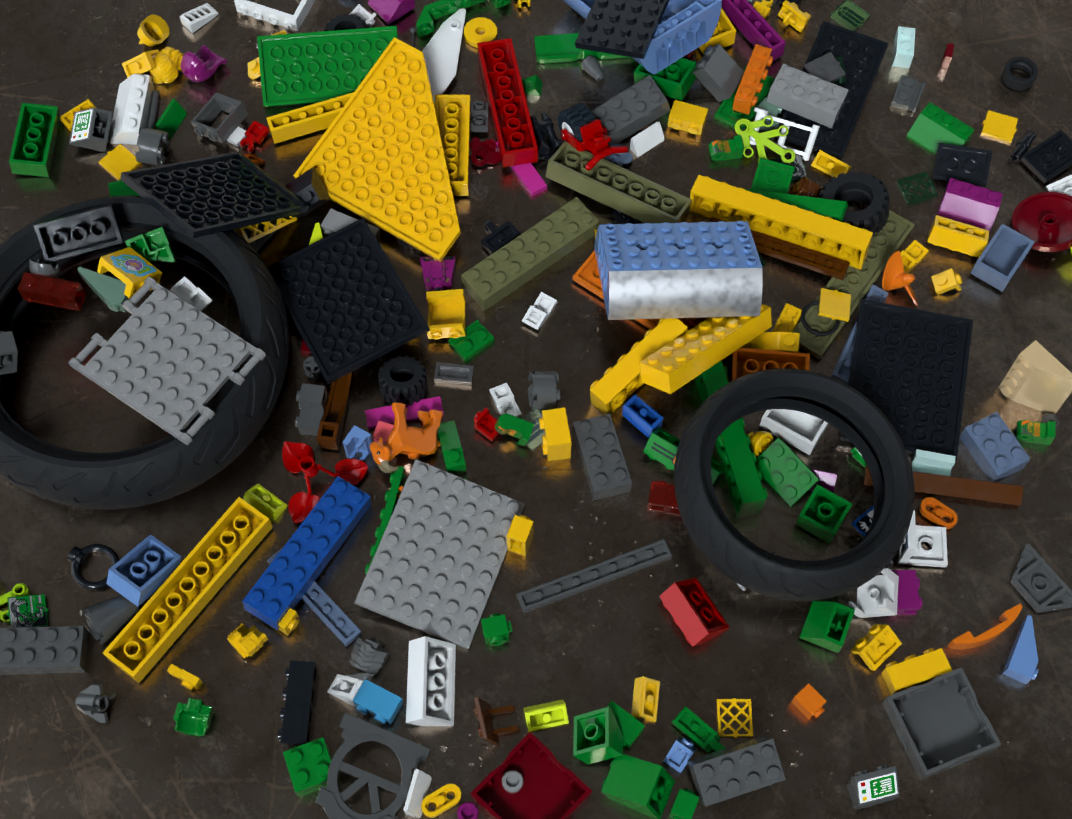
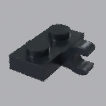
M488 220L484 223L486 226L484 230L489 235L481 240V245L491 255L517 238L521 233L510 221L497 228L491 220Z

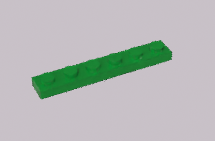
M396 466L399 469L391 473L390 490L387 489L385 494V501L387 503L385 508L382 507L380 519L382 521L375 531L377 540L371 546L370 556L372 558L371 562L366 565L365 574L369 570L398 502L399 487L403 486L406 475L404 467Z

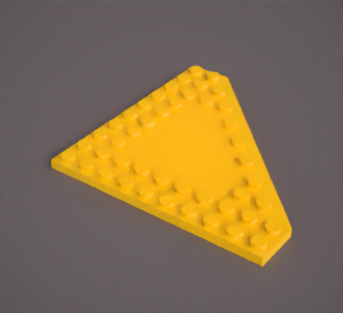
M394 37L293 176L296 179L312 167H315L331 200L441 262L461 234L440 129L424 54Z

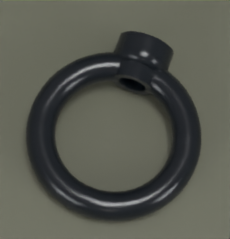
M91 544L82 549L77 546L73 547L68 554L67 560L72 562L71 574L75 582L89 590H99L109 586L107 585V577L98 582L85 580L80 574L79 565L85 560L87 554L102 552L111 559L113 566L119 561L117 553L112 548L103 544Z

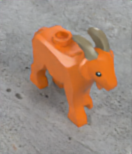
M392 403L395 422L386 445H383L381 437L378 442H371L369 445L373 459L381 471L385 473L397 471L399 467L392 466L389 462L399 453L408 455L409 459H420V457L434 454L437 447H440L436 434L441 424L443 411L433 409L429 410V412L417 411V415L421 420V427H408L405 404Z

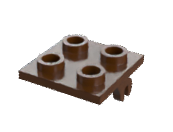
M479 697L474 698L475 705H473L475 716L479 718L478 732L481 738L497 746L500 745L498 736L520 731L518 725L494 729L491 718L492 716L515 711V706L509 705L491 709V705Z

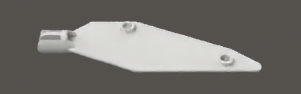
M464 8L459 9L443 22L422 51L426 62L434 106L435 95H442L457 73L466 10Z

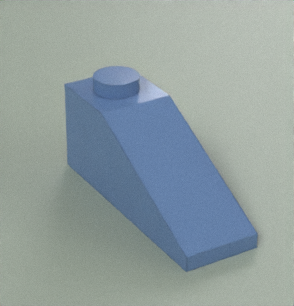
M1027 615L1021 622L1002 673L1023 684H1027L1031 679L1035 680L1039 671L1036 668L1038 654L1033 620L1030 615Z

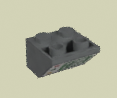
M91 108L75 112L69 145L105 152L112 111Z
M888 764L876 767V771L868 773V770L856 772L855 776L851 777L847 788L854 810L892 801L900 796L896 766L888 767Z

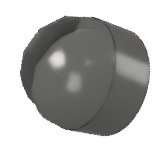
M1054 413L1043 415L1042 423L1054 421L1056 422V427L1059 425L1058 417Z

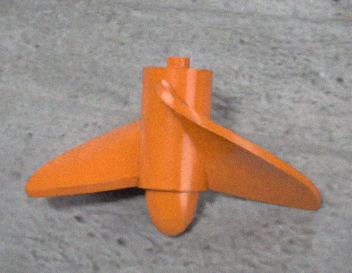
M896 251L887 261L882 279V288L885 291L904 287L916 307H918L917 298L910 287V284L915 280V276L904 272L901 253Z

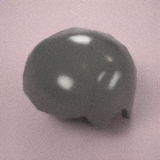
M30 258V273L36 279L47 281L60 274L61 268L56 262L46 263L42 259L34 262Z

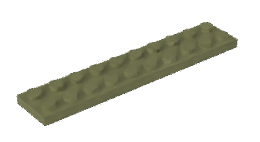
M889 210L886 225L882 226V230L879 233L875 232V235L872 236L869 252L862 269L849 266L844 280L832 277L824 288L851 294L850 317L859 306L860 300L864 299L871 285L876 282L885 269L890 256L898 251L915 226L914 223ZM819 305L810 307L805 314V321L812 330L827 332L834 328L837 319L832 320L829 317L818 315ZM841 320L838 329L827 336L811 334L804 328L801 321L792 333H800V348L821 359L846 324V321Z

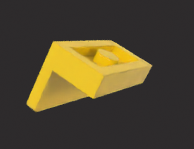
M159 50L144 52L122 63L127 78L132 74L142 75L155 69L156 66L152 56L159 53Z

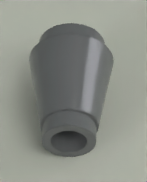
M590 55L582 61V69L596 79L597 82L605 77L596 57Z

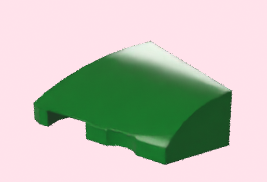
M164 227L125 241L127 247H131L146 260L176 261Z

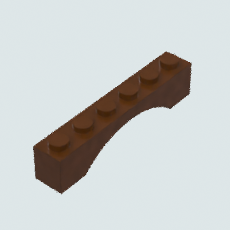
M355 370L331 383L328 401L320 420L316 438L319 448L339 450Z

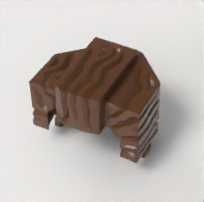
M804 176L790 188L789 194L819 198L823 187Z

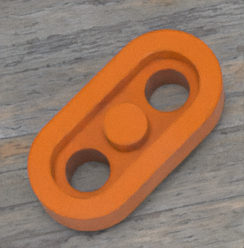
M933 497L923 499L919 506L920 513L939 527L951 529L958 521V516L954 510ZM926 507H930L932 511H928ZM943 518H947L949 522H944Z

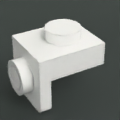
M360 4L350 13L354 14V17L359 16L361 20H364L368 28H371L376 22L374 18L377 14L374 12L371 15Z

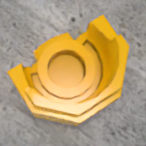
M241 623L236 630H233L228 635L227 640L245 658L248 656L252 657L255 652L263 647L264 642L268 638L255 625L246 628Z

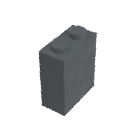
M718 44L713 47L709 46L704 51V56L696 63L693 74L720 102L732 96L742 80L744 71L724 48Z

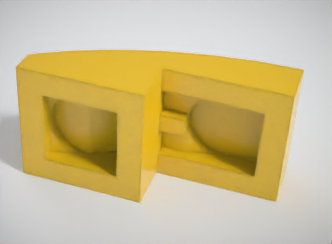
M916 240L905 251L901 252L903 268L906 273H909L929 253V250Z

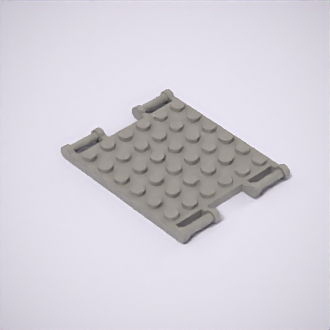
M148 276L144 280L142 287L122 304V307L132 314L108 341L103 339L98 333H95L84 349L75 358H71L68 363L72 368L184 444L189 445L193 441V436L208 419L211 420L215 415L205 405L228 379L241 385L245 381L244 378L260 360L262 361L266 357V354ZM150 289L154 290L139 308L135 307ZM98 345L101 346V349L85 366L81 364ZM250 354L253 355L238 373H234ZM198 413L202 414L186 433H182Z

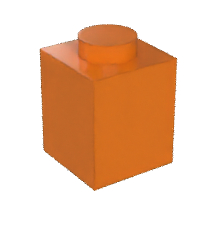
M809 683L791 701L808 720L813 716L818 718L825 711L823 706L827 702Z

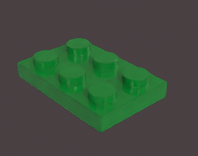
M779 437L756 459L755 466L756 469L760 470L761 476L791 507L820 481L810 468Z

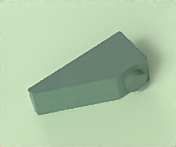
M78 267L77 270L82 279L109 309L116 312H127L122 307V304L130 299L124 295L125 283L121 280Z

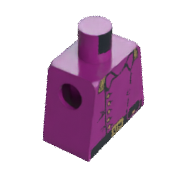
M445 256L441 262L432 257H420L426 291L452 290L456 271L455 256Z

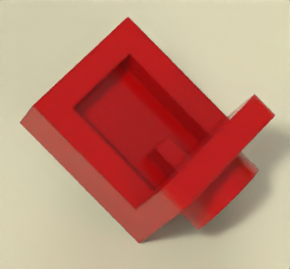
M488 408L479 411L475 415L474 428L482 435L493 441L500 434L495 430L497 419L490 415Z

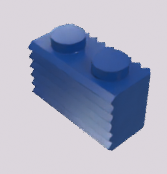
M637 395L632 396L623 405L622 416L648 438L658 427L662 428L663 417L654 412V409L649 407V404L643 402V399H640Z

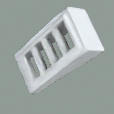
M206 3L179 17L182 25L193 34L219 14Z

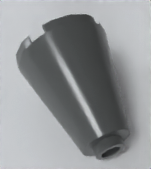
M120 595L80 610L81 617L86 616L87 620L84 621L86 627L96 641L101 639L99 644L102 645L140 608Z

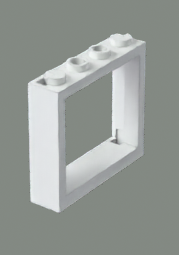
M234 0L237 12L243 15H249L258 20H264L274 25L277 24L287 29L299 31L315 0H302L294 15L247 0Z

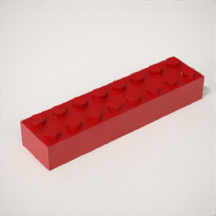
M512 39L477 43L478 60L502 166L508 167L538 162V147Z

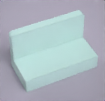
M916 449L912 456V471L951 476V469L955 464L956 456Z

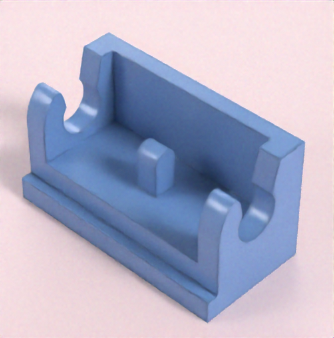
M354 425L343 440L346 457L353 459L356 453L360 452L363 455L359 460L364 462L371 452L369 448L370 443L373 442L371 434Z

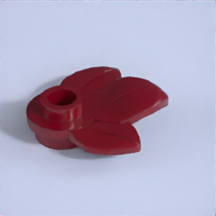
M474 137L471 140V161L474 165H494L501 161L500 152L495 151V139L481 142L480 139Z

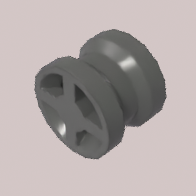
M313 356L306 358L303 363L306 376L310 379L320 378L322 373Z

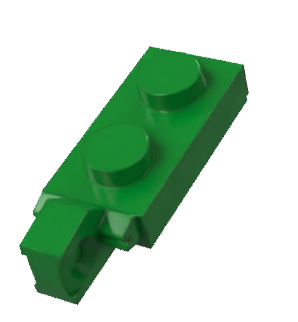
M686 706L672 721L671 724L708 754L710 751L716 752L725 749L719 743L721 738L718 736V733Z

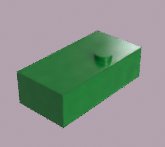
M22 102L9 158L12 174L49 177L60 126L58 106Z

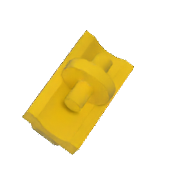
M787 0L783 2V6L778 13V16L783 19L784 25L790 24L799 32L804 30L811 17L809 13L800 11L797 4L794 2L790 3Z

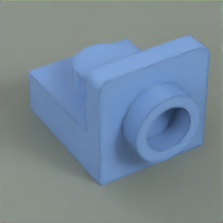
M679 737L663 762L681 773L697 748L694 747V743L688 738L683 737L682 739Z

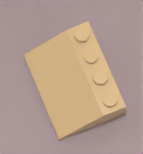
M1035 340L1018 355L998 388L1004 396L1009 397L1014 402L1043 413H1054L1056 415L1072 393V373Z

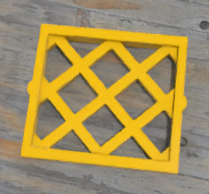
M717 699L718 736L734 738L753 737L751 699ZM723 702L732 703L728 708L722 705ZM745 702L746 705L741 709L736 703ZM733 706L739 710L735 716L729 711ZM720 707L724 710V713L721 716ZM747 707L749 710V715L744 711ZM726 713L732 717L729 723L723 719ZM741 713L747 718L743 723L737 719ZM734 720L740 725L736 730L730 726ZM721 721L726 725L722 730ZM748 721L750 730L745 726ZM743 727L748 733L739 734L738 731ZM729 728L733 734H724L723 732Z

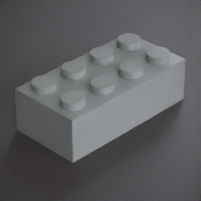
M783 64L770 88L767 102L832 128L849 90Z

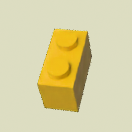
M674 100L668 118V127L701 136L707 120L708 109Z
M514 515L506 536L507 550L526 556L534 536V521L529 517Z

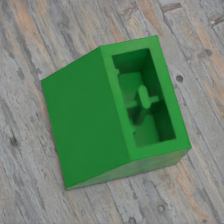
M812 601L799 638L839 653L844 644L855 609L837 602Z

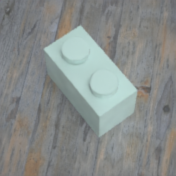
M898 26L894 38L892 67L910 68L914 56L916 28Z

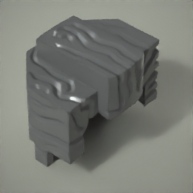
M360 636L357 638L352 650L349 663L364 672L377 675L380 668L385 666L390 651L382 648L384 641L375 637L365 638Z

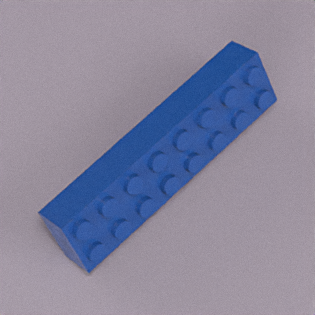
M338 476L243 599L244 609L278 631V624L290 608L294 610L303 595L306 594L312 583L318 578L371 506V496Z

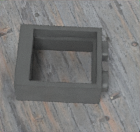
M216 92L193 118L191 123L195 128L194 131L199 136L208 137L214 142L224 143L245 119L248 112L241 101ZM221 111L230 113L217 129L209 127L210 123Z

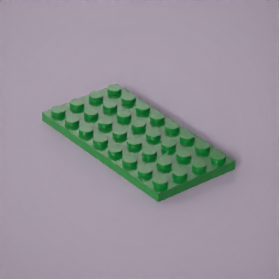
M397 26L257 36L263 107L315 104L355 92L393 38L398 39Z

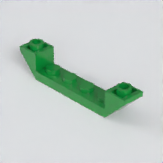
M439 0L425 5L416 23L418 37L434 32V19H439L445 15L455 13L461 8H469L486 0ZM491 0L496 9L511 3V0Z

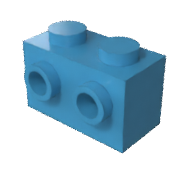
M365 679L353 703L356 706V710L361 714L367 715L369 713L375 716V721L383 725L385 723L391 725L403 705V700L401 697Z

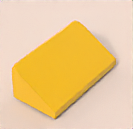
M819 150L811 164L812 167L836 178L841 173L848 174L852 168L850 165Z
M644 676L635 679L631 715L637 720L656 722L660 681Z

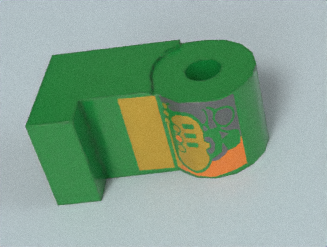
M736 135L733 139L715 140L708 145L713 161L743 157L744 146L741 135Z
M502 414L495 423V430L498 433L518 438L517 444L525 446L529 441L534 427L533 423L510 414Z
M1020 420L1016 426V438L1030 443L1050 445L1055 439L1056 422L1047 421V423H1040L1031 420Z

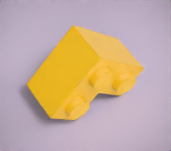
M565 407L543 410L542 418H539L540 430L544 429L545 434L542 436L543 455H547L548 461L571 458L572 442Z

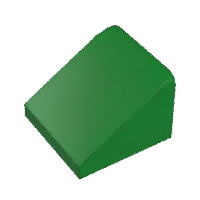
M537 75L521 80L525 95H541L543 83Z

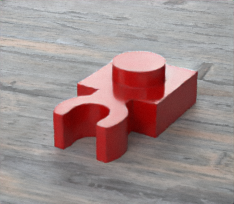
M254 120L244 133L247 138L241 140V148L249 144L247 149L251 153L255 148L254 144H261L270 132L269 128Z

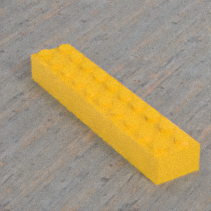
M698 175L690 191L692 203L689 212L709 219L714 217L726 222L748 221L750 230L850 262L849 266L860 270L869 252L873 232L867 229L858 228L849 223L840 222L831 217H825L813 211H807L795 205H789L777 199H771L759 193H753L744 188H738L726 182L711 179L708 176Z
M238 497L104 650L103 654L106 658L136 682L140 683L273 528L270 519Z

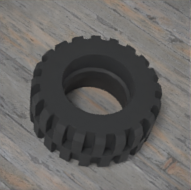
M849 171L848 174L841 173L837 178L834 176L830 179L829 183L827 182L820 191L819 198L847 202L861 201L869 205L861 211H846L843 221H837L867 229L873 232L872 236L875 235V232L879 233L882 230V226H885L889 217L888 189L879 178L875 179V176L872 174L866 175L865 172L861 171L859 173H854V171Z

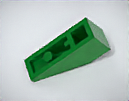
M455 421L443 422L440 424L437 433L446 472L455 476L466 474V463Z

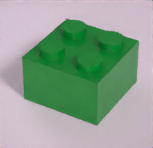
M817 484L795 524L830 544L847 516L852 503Z
M324 737L283 752L290 778L298 797L320 790L322 786L327 787L328 769L332 758Z

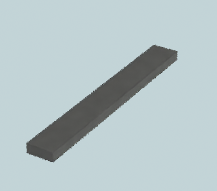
M664 538L516 594V597L524 614L672 558V554Z

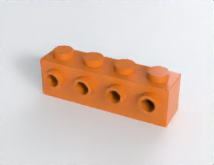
M755 44L734 97L732 110L749 115L752 106H756L758 100L757 93H761L763 87L762 80H766L768 74L767 67H771L774 57L771 56V48Z

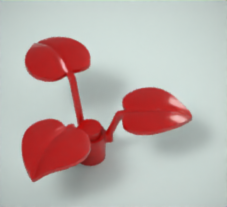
M285 441L282 450L283 464L291 473H299L302 470L308 493L298 492L289 500L288 510L293 522L302 523L320 500L319 496L311 495L312 490L309 480L310 477L316 476L319 470L333 477L339 476L353 486H356L365 476L368 465L357 459H343L335 465L336 473H333L322 467L321 464L315 463L313 459L314 452L309 445Z

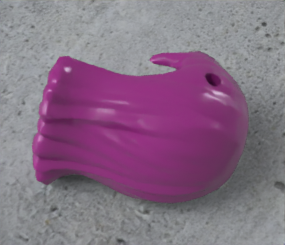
M202 45L196 54L192 53L193 51L186 52L182 57L180 67L186 78L199 83L210 78L219 65L227 64L228 60L216 55L207 46Z

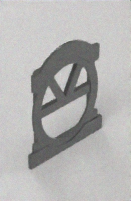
M344 713L339 727L343 729L341 738H344L345 741L337 749L330 762L327 787L322 786L320 788L315 803L323 807L329 819H399L395 816V813L407 798L411 785L412 768L417 769L420 762H426L430 749ZM376 741L390 747L398 757L402 771L401 786L345 763L342 760L354 746L362 742ZM338 771L358 778L342 793H339L337 785ZM367 782L372 810L370 815L357 813L345 804V801ZM377 786L396 794L393 802L384 810L380 809Z

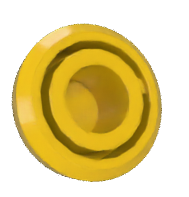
M757 431L749 434L750 450L757 457L773 443V436L770 432Z

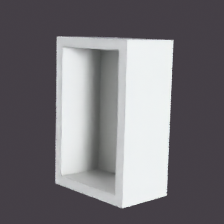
M771 409L766 410L759 428L770 432L777 438H781L786 443L810 455L829 423L804 412Z

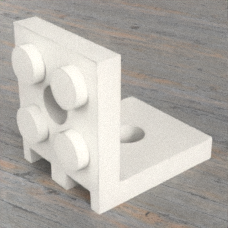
M913 510L908 532L899 548L898 564L947 567L946 527L916 525L915 510ZM921 542H928L931 549L924 550L921 547Z

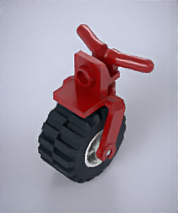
M582 103L559 112L558 126L562 139L570 143L577 151L583 152L588 150L595 155L585 165L586 170H591L601 159L608 155L628 152L627 146L609 147L608 142L612 140L610 136H607V129L601 125L600 120L595 119L589 108Z

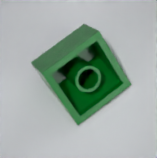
M610 707L574 716V757L588 765L623 755V734Z

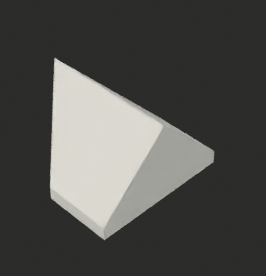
M367 672L351 675L337 674L327 692L356 707L353 703L356 694L364 680L370 681L374 674Z

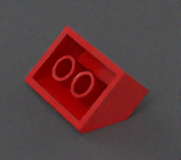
M697 578L675 582L659 596L663 606L670 612L675 624L680 627L685 635V639L692 647L704 644L730 628Z

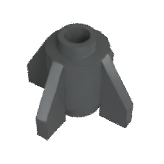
M93 683L77 696L75 701L77 709L100 723H107L108 716L107 712L104 711L108 708L109 700L116 696V692H103L101 683Z

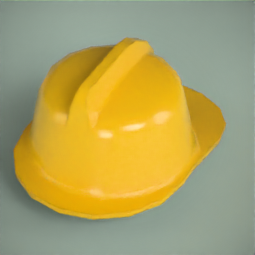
M154 14L147 16L141 22L137 31L140 39L139 44L144 43L149 47L161 44L170 34L165 20Z

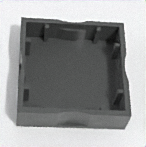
M962 667L938 676L926 684L913 686L890 695L882 702L920 781L992 752L1002 745L988 717L980 708L976 694Z

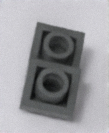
M471 102V132H488V102Z

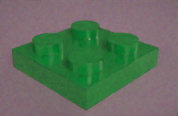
M760 158L751 189L787 194L795 167Z

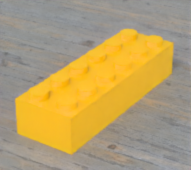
M435 95V110L453 196H469L470 95Z
M678 318L660 319L654 329L646 332L645 338L642 341H637L627 355L623 354L613 368H608L600 380L592 383L590 386L591 404L603 415L609 413L611 415L644 384L641 379L639 362L688 331V327Z

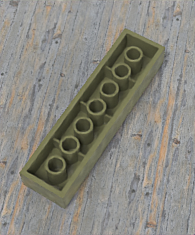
M566 141L548 161L545 177L643 223H682L689 214L692 199L605 159H601L591 170H586L585 165L595 155L587 151H577Z
M576 197L461 275L462 287L482 310L486 311L595 236L594 229H598L600 221Z

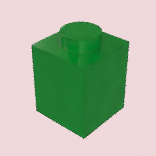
M679 789L669 817L674 819H692L700 797L696 796V792L691 789Z

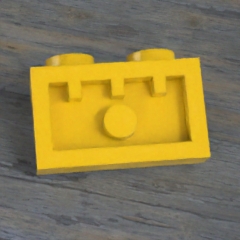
M886 624L871 626L868 630L869 632L864 637L858 639L855 642V646L851 649L852 653L859 654L869 669L873 671L902 644L889 625Z

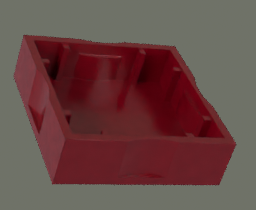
M529 732L508 754L505 761L498 768L491 771L470 795L471 799L491 819H570L591 797L592 790L570 769L559 763L552 752ZM510 770L518 771L523 777V786L516 793H509L502 786V777Z

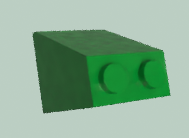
M623 754L611 761L610 771L602 783L601 792L610 800L654 819H661L675 780L663 766Z

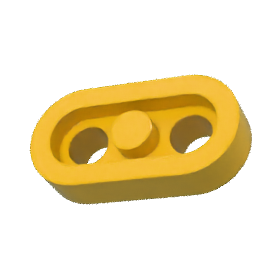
M450 783L426 796L421 803L424 815L429 818H435L456 806L461 800L460 788ZM452 792L455 794V797L448 799L447 794ZM430 804L436 805V809L433 811L429 810L428 807Z

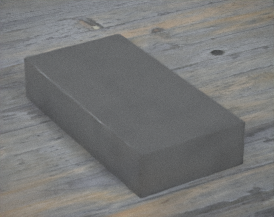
M436 362L434 382L472 386L474 366Z

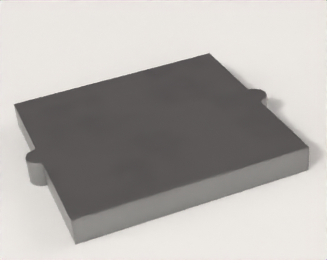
M831 52L804 65L809 74L828 82H833L846 75L840 66V62L835 59Z

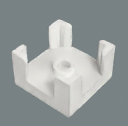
M884 568L881 571L883 575H876L858 587L857 605L849 601V607L855 609L854 615L859 618L897 615L899 576L890 569Z

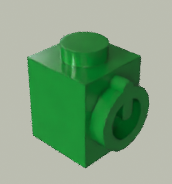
M494 613L489 615V618L481 619L485 644L500 646L509 641V633L512 632L510 620L506 621L505 614Z

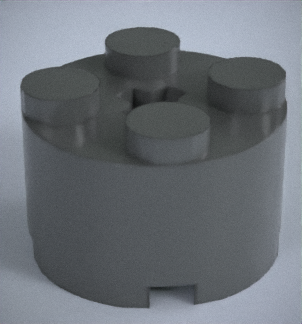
M147 127L142 128L136 145L139 146V152L136 151V161L154 166L165 165L166 158L164 154L170 149V142L167 141L168 132Z
M529 372L528 381H532L530 387H528V401L531 410L557 408L558 401H560V389H556V383L559 380L558 372Z

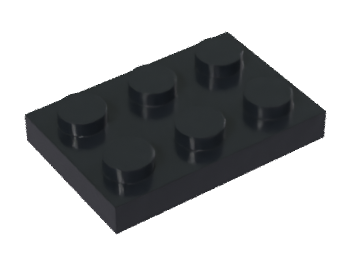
M1060 130L1022 155L1020 160L1045 184L1072 166V140Z
M938 143L932 179L949 182V179L953 178L976 186L986 187L992 150Z

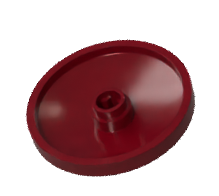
M1042 192L1027 197L1017 205L1013 212L1012 229L1035 241L1031 249L1037 251L1057 252L1071 248L1072 196L1059 192Z

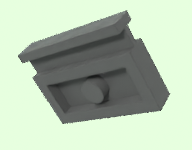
M902 75L891 106L906 111L909 109L915 113L926 82L920 83L916 79Z

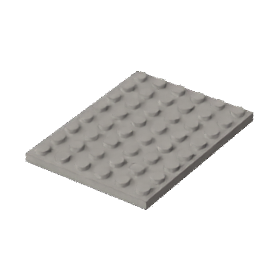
M415 460L354 604L469 649L507 552L506 536L514 515H521L525 504Z

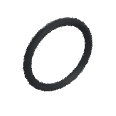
M819 301L811 302L804 307L801 313V322L804 328L811 334L827 336L838 329L841 320H837L836 325L830 331L817 332L812 330L806 324L805 313L813 305H819Z

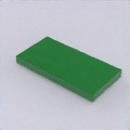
M767 75L766 80H762L763 87L761 93H757L758 100L755 107L768 96L775 78ZM739 85L729 99L723 100L714 114L715 119L734 128L738 120L744 118L752 122L756 115L755 107L753 106L749 115L732 110L734 97ZM742 124L740 126V129L742 131H745L747 129V126L745 124Z

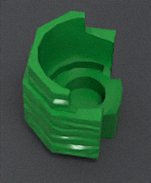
M189 698L187 704L178 702L173 720L176 722L174 730L193 736H205V732L209 729L214 709L212 706H206L202 700Z

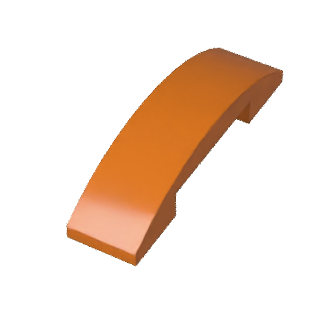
M1020 603L1003 612L998 618L1001 623L986 632L973 637L971 632L968 631L953 639L947 646L949 649L962 650L978 647L992 641L1014 622L1023 606Z

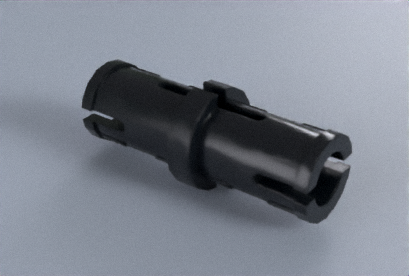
M1027 130L1022 139L1016 142V147L1009 154L1010 160H1013L1016 156L1013 162H1018L1021 156L1029 150L1030 144L1037 137L1034 131L1029 136L1032 130Z

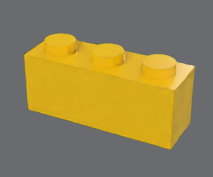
M936 215L929 230L927 242L979 258L988 243L989 230Z
M930 648L918 657H916V654L904 658L905 661L897 663V661L886 664V668L881 674L890 694L893 695L910 687L926 684L934 678L953 670L942 648L937 650Z

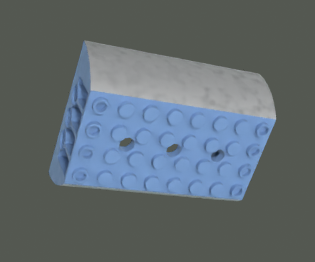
M748 221L626 223L598 226L594 251L608 320L760 316L763 268Z

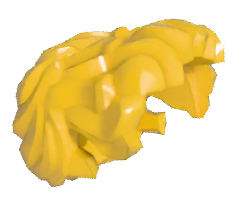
M173 47L163 48L153 58L156 68L150 71L152 82L154 84H170L179 76L178 71L182 72L180 64L184 54Z

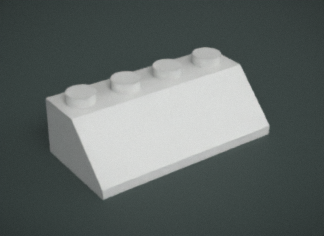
M132 74L120 83L108 143L137 145L141 129L147 127L152 92L155 88L150 75Z
M426 636L409 641L406 723L418 726H454L456 644Z

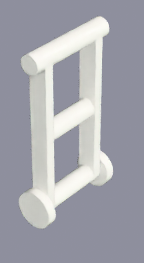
M755 107L754 111L757 112L755 121L770 116L774 121L783 123V126H786L788 129L790 126L810 131L805 151L785 146L784 143L787 136H779L778 142L775 143L785 150L792 149L796 154L803 155L802 159L809 161L820 126L813 124L812 127L795 123L769 115L768 110ZM782 128L781 134H786V128ZM749 136L750 144L756 145L755 139Z

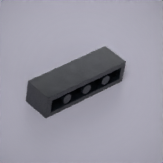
M290 661L289 667H286L285 679L288 682L287 687L283 689L285 708H281L280 720L283 721L282 729L279 728L278 741H281L280 743L283 748H295L309 743L317 676V665L315 662Z

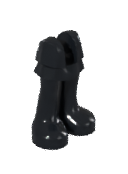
M544 112L541 113V122H538L535 115L530 116L538 143V158L549 160L552 157V152L554 154L566 140L557 138L553 127L554 124L551 122L552 119ZM543 134H547L551 147L547 144Z

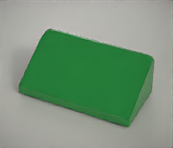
M172 99L156 123L157 130L168 132V139H171L186 117L187 112L175 99Z

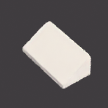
M660 122L654 123L631 138L630 150L637 157L664 141Z
M419 769L414 771L403 809L406 815L420 818L422 815L421 803L428 794L432 780L430 775Z

